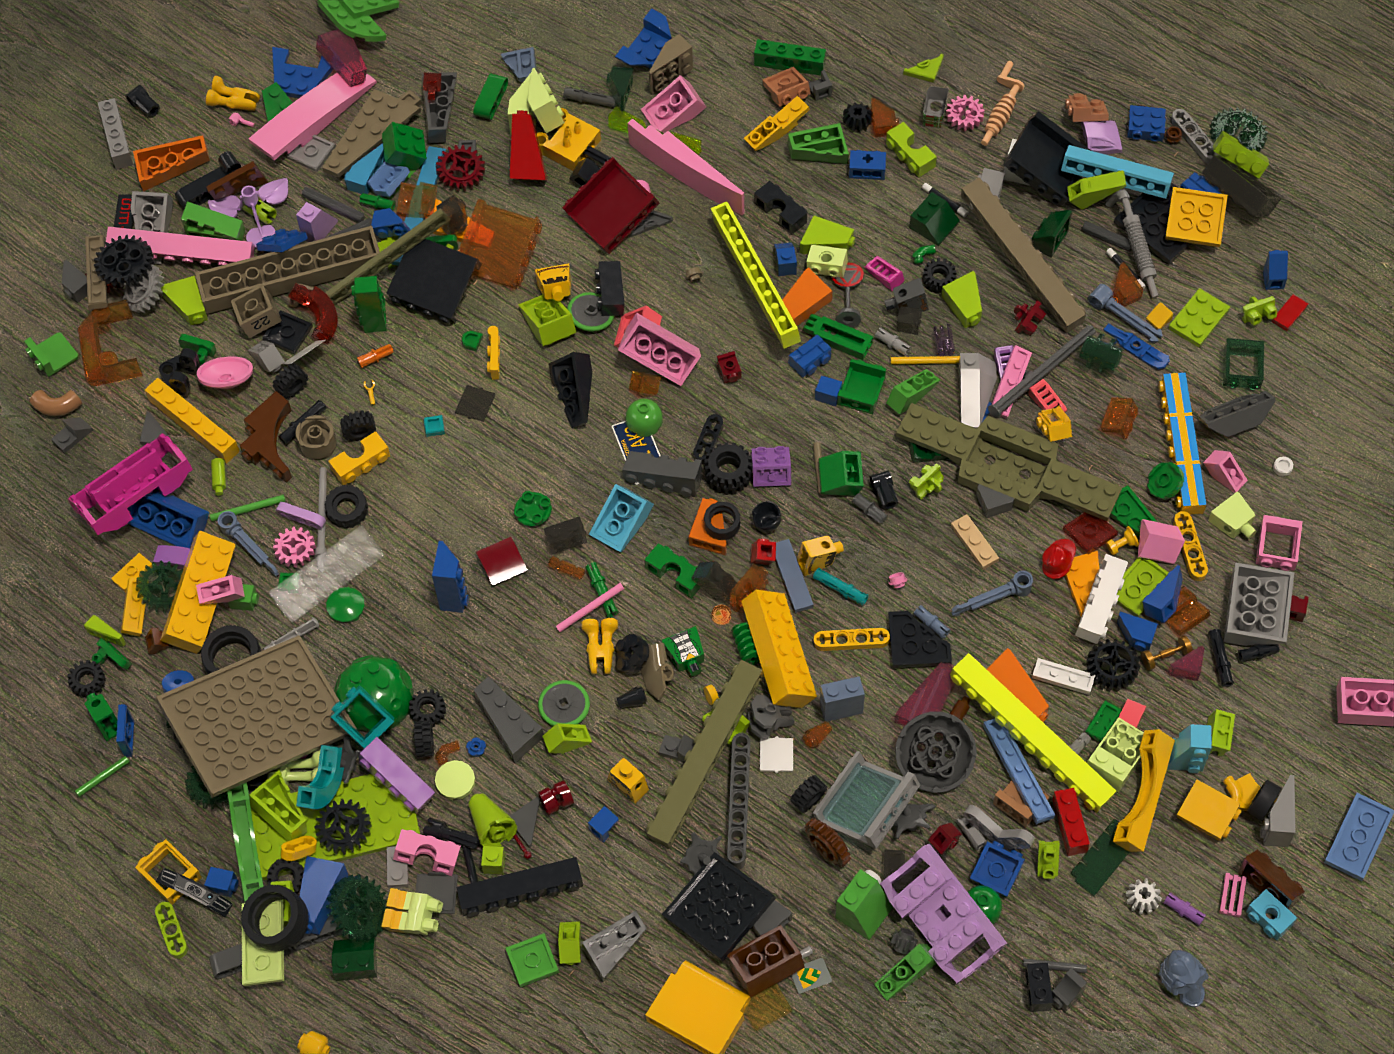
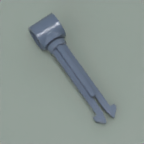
M1099 284L1088 296V302L1092 307L1098 310L1106 308L1150 338L1149 342H1158L1156 336L1162 338L1161 329L1156 330L1115 301L1113 292L1107 285Z
M231 511L221 513L217 521L222 534L235 538L260 565L264 564L274 576L279 575L275 566L268 561L269 557L243 531L236 515Z
M1019 571L1014 575V578L1010 579V582L971 598L962 605H956L951 613L953 616H959L960 613L967 610H975L1009 595L1027 596L1032 589L1033 577L1027 571ZM1019 582H1025L1027 585H1020Z

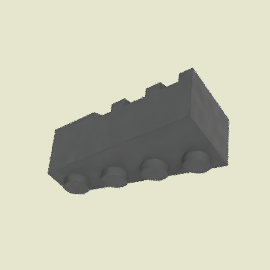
M457 72L422 74V95L428 143L446 142L456 90Z
M629 451L623 467V479L630 483H641L650 488H660L666 492L680 493L685 497H696L702 481V460L695 459L694 462H687V458L679 457L678 460H671L666 455L656 458L650 453Z

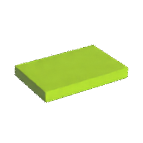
M1138 557L1123 575L1122 579L1125 581L1121 591L1118 590L1117 595H1119L1117 604L1133 616L1139 617L1144 612L1142 601L1156 588L1157 584L1161 583L1169 572L1150 559Z

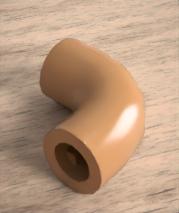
M38 390L29 400L36 410L44 415L54 417L66 415L82 405V401L72 390L59 398H52L43 390Z

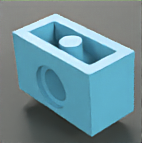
M1267 889L1249 905L1246 911L1248 917L1254 923L1261 925L1264 928V932L1276 940L1281 938L1294 925L1297 919ZM1266 913H1271L1275 919L1267 918Z

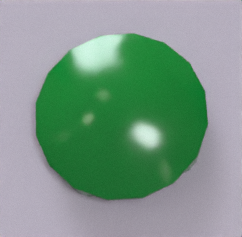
M525 491L516 502L514 508L515 517L526 526H537L544 523L552 511L551 501L547 496L531 491Z
M343 587L333 591L326 602V609L330 618L340 622L357 621L365 607L362 594L350 587Z

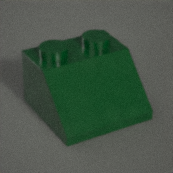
M931 192L911 214L909 228L939 246L960 223V220L946 200Z
M1072 211L1051 212L1048 218H1044L1040 225V230H1036L1032 236L1033 247L1052 258L1069 232Z
M375 936L334 940L332 974L336 981L377 977Z

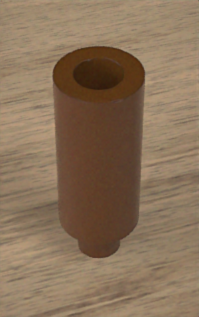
M964 696L962 700H957L950 714L962 721L970 709L968 705L971 701L970 698Z

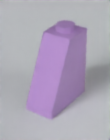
M308 202L296 214L300 231L307 234L308 239L305 240L307 242L325 238L338 222V219Z

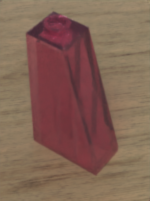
M339 29L318 35L316 50L350 87L365 83L367 68L354 39Z
M941 662L897 710L894 723L905 726L911 719L920 714L932 711L943 712L955 686L950 676L954 665Z

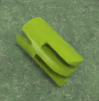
M258 199L255 205L258 219L265 224L272 223L273 221L267 216L275 219L277 215L276 209ZM245 205L242 207L244 211L254 216L252 209Z

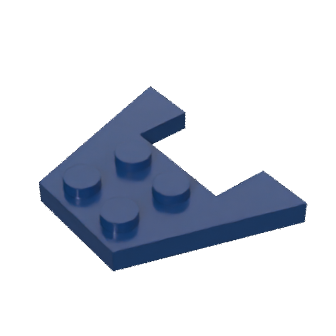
M272 47L274 83L277 82L286 95L292 98L302 97L325 81L340 62L339 57L322 54L318 68L287 64L290 54L289 49Z

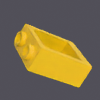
M165 839L163 842L155 845L153 851L147 857L141 858L135 868L167 902L173 905L184 894L170 887L164 890L148 872L170 853L187 870L183 876L196 882L202 876Z

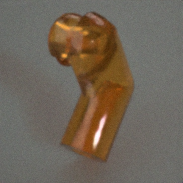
M458 740L442 745L435 754V759L439 765H444L448 762L447 756L449 753L460 750Z

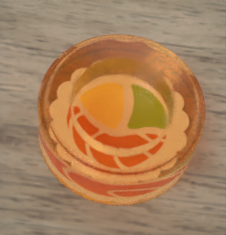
M726 605L715 606L712 610V620L718 625L727 624L731 620L730 608Z

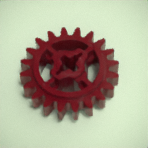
M455 145L454 150L448 147V153L442 151V156H438V162H436V175H439V181H443V186L450 184V190L456 187L457 192H459L460 187L464 191L467 190V186L473 189V183L479 185V180H483V174H485V161H482V155L477 156V150L471 152V146L467 150H465L464 145L461 146V149H458V146ZM452 161L453 164L450 166V169L447 170V165ZM474 166V171L469 175L468 172Z

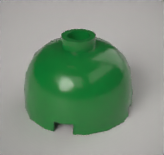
M978 885L972 887L967 892L994 925L1002 913V901L999 894L988 886Z

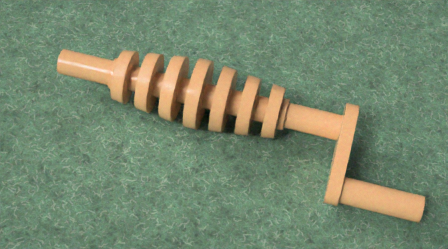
M1007 61L1001 74L996 79L998 83L1011 90L1009 94L1003 95L991 111L985 126L986 134L981 141V144L987 146L992 136H997L1009 121L1016 103L1015 96L1017 92H1021L1024 89L1023 82L1007 77L1014 65L1012 61Z

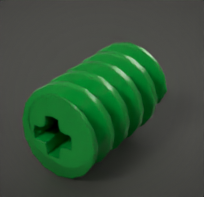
M748 622L735 625L731 631H733L732 635L735 638L740 658L751 665L758 664L760 660Z

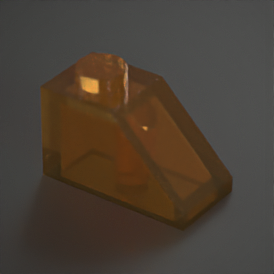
M871 98L874 136L886 137L889 130L899 125V118H895V111L876 98Z
M1123 262L1120 264L1113 298L1119 304L1126 307L1140 300L1144 289Z

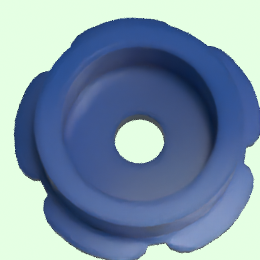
M473 738L472 741H468L466 748L470 755L479 757L485 752L486 743L480 738Z

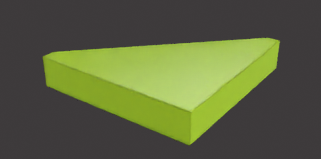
M940 54L939 57L920 62L912 68H905L903 75L934 83L944 54Z

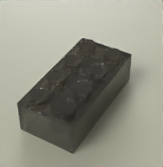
M1214 155L1202 172L1206 176V181L1220 187L1219 191L1221 193L1230 195L1233 198L1232 201L1238 206H1244L1247 209L1246 212L1252 217L1269 216L1281 200L1278 195L1250 173L1222 156Z

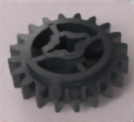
M341 799L340 804L337 805L334 800L333 807L325 806L327 812L319 811L322 818H316V822L319 825L314 826V828L318 832L316 834L317 839H321L320 844L321 846L326 845L327 851L333 848L334 853L337 854L341 849L343 855H345L347 849L354 853V846L361 849L360 841L367 843L364 835H371L370 830L367 829L372 827L369 821L371 818L369 814H366L365 807L360 809L359 802L353 806L352 799L347 804ZM344 814H351L355 816V818H352V816H345ZM335 817L331 827L328 828L330 821ZM341 821L345 825L346 832L341 828ZM359 825L356 833L353 836H351L353 831ZM332 835H334L335 837L338 836V837L343 838V840L335 839V838H333V837H331V836H332Z

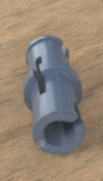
M922 605L918 606L919 610L916 608L913 615L918 617L942 639L946 638L945 634L948 636L951 629L947 628L938 620L939 618L936 615H932Z

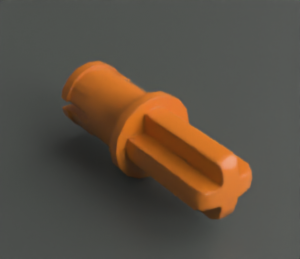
M387 344L376 350L371 349L370 352L357 357V361L360 367L363 368L371 363H378L379 359L392 354L394 351L392 346Z

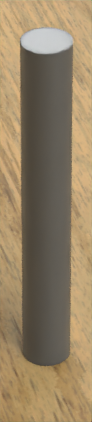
M1026 958L1023 961V967H1026L1027 964L1048 962L1050 970L1069 971L1073 968L1079 973H1086L1087 965Z

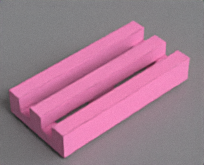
M1230 873L1225 874L1220 914L1240 918L1247 877H1238L1235 874L1232 876ZM1230 880L1233 881L1229 909L1226 910L1225 904ZM1237 882H1240L1237 910L1235 912L1233 911Z

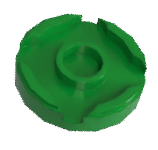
M1173 462L1159 463L1150 472L1147 487L1150 493L1158 499L1166 500L1178 494L1183 486L1184 473Z

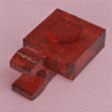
M424 72L423 91H428V100L435 101V91H441V73Z

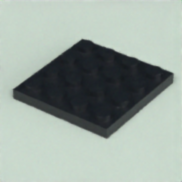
M1171 183L1166 199L1142 193L1130 204L1133 215L1137 214L1139 216L1148 249L1168 264L1173 262L1192 244L1165 239L1172 189L1177 187L1173 183ZM1123 210L1115 217L1114 223L1126 231L1123 223L1126 214Z
M714 852L710 856L711 862L708 865L704 864L662 913V916L723 962L776 898L764 887Z

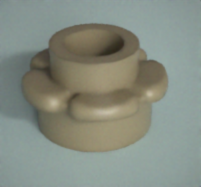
M694 267L686 271L687 276L685 278L690 280V282H697L701 280L703 272L700 271L699 267Z

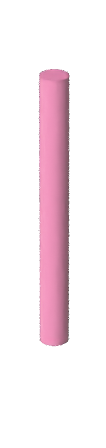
M621 583L617 584L556 625L559 632H562L625 588Z

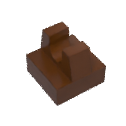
M151 628L145 636L148 654H156L158 651L167 650L169 647L168 643L160 641L163 632L159 631V628Z

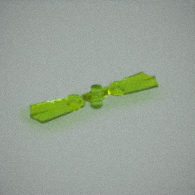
M615 107L608 115L609 128L628 133V122L632 119L643 128H647L643 120L618 107ZM670 132L697 155L702 152L701 139Z

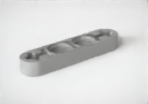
M1176 109L1173 111L1171 122L1174 126L1180 128L1185 140L1205 163H1216L1219 154L1213 151L1212 141L1185 110ZM1188 127L1193 128L1194 132L1188 133L1185 129ZM1202 140L1205 144L1198 145L1195 141Z

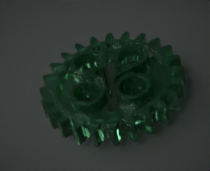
M1230 107L1228 111L1223 109L1222 113L1218 112L1217 116H1214L1209 133L1212 134L1211 139H1215V141L1222 131L1234 137L1241 125L1245 123L1236 139L1245 148L1260 152L1267 141L1268 131H1265L1267 126L1262 125L1263 120H1257L1258 115L1252 116V111L1246 113L1245 108L1243 111H1240L1239 107L1234 111Z
M352 874L347 878H342L334 884L335 888L329 891L332 895L327 897V900L331 902L326 906V908L331 909L327 916H333L334 919L330 923L337 924L335 931L343 930L342 937L348 934V939L352 940L355 938L356 942L361 940L367 941L383 932V927L381 926L385 909H390L385 907L388 900L383 899L386 892L380 893L381 885L375 887V880L368 882V876L361 878L360 874L355 877Z

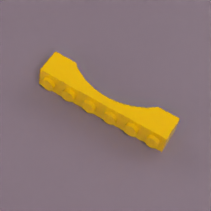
M1160 729L1144 730L1139 748L1142 761L1140 791L1131 811L1118 823L1113 839L1114 843L1128 852H1144L1175 742L1172 737Z

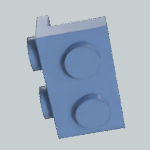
M384 162L368 180L367 184L376 196L390 197L395 193L396 188L406 180L410 171L407 167L395 166Z

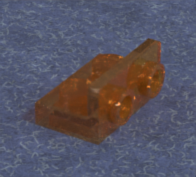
M1112 397L1100 427L1102 432L1120 433L1123 439H1127L1133 429L1135 417L1138 416V407L1132 398Z

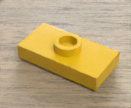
M138 553L111 579L126 593L129 578L141 579L154 566L142 554Z

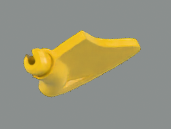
M1249 773L1237 780H1234L1233 776H1228L1223 780L1231 798L1241 803L1239 809L1247 811L1261 788Z

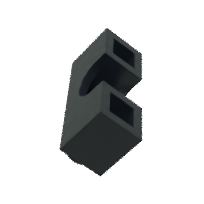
M768 181L754 193V204L766 214L772 209L783 210L779 214V225L791 235L807 223L806 209L803 206H799L790 195H786L778 185H774L771 181Z

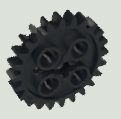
M128 235L124 239L118 236L116 241L111 238L112 243L105 242L106 247H100L101 252H96L97 258H94L95 271L101 281L105 280L107 285L111 283L113 287L117 283L120 287L123 286V283L129 286L131 281L136 284V279L138 278L143 280L142 275H148L147 270H151V264L154 263V255L150 245L147 244V241H143L141 237L136 239L135 235L131 239H129Z

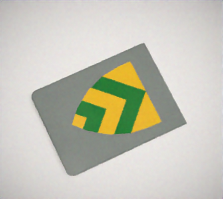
M823 958L804 964L805 968L791 975L798 994L832 982Z

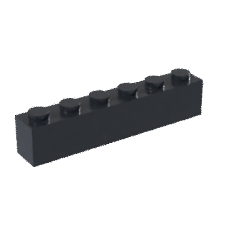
M577 857L456 888L463 916L474 917L479 915L480 912H494L503 906L513 907L523 901L533 902L543 896L553 897L563 891H576L583 887Z

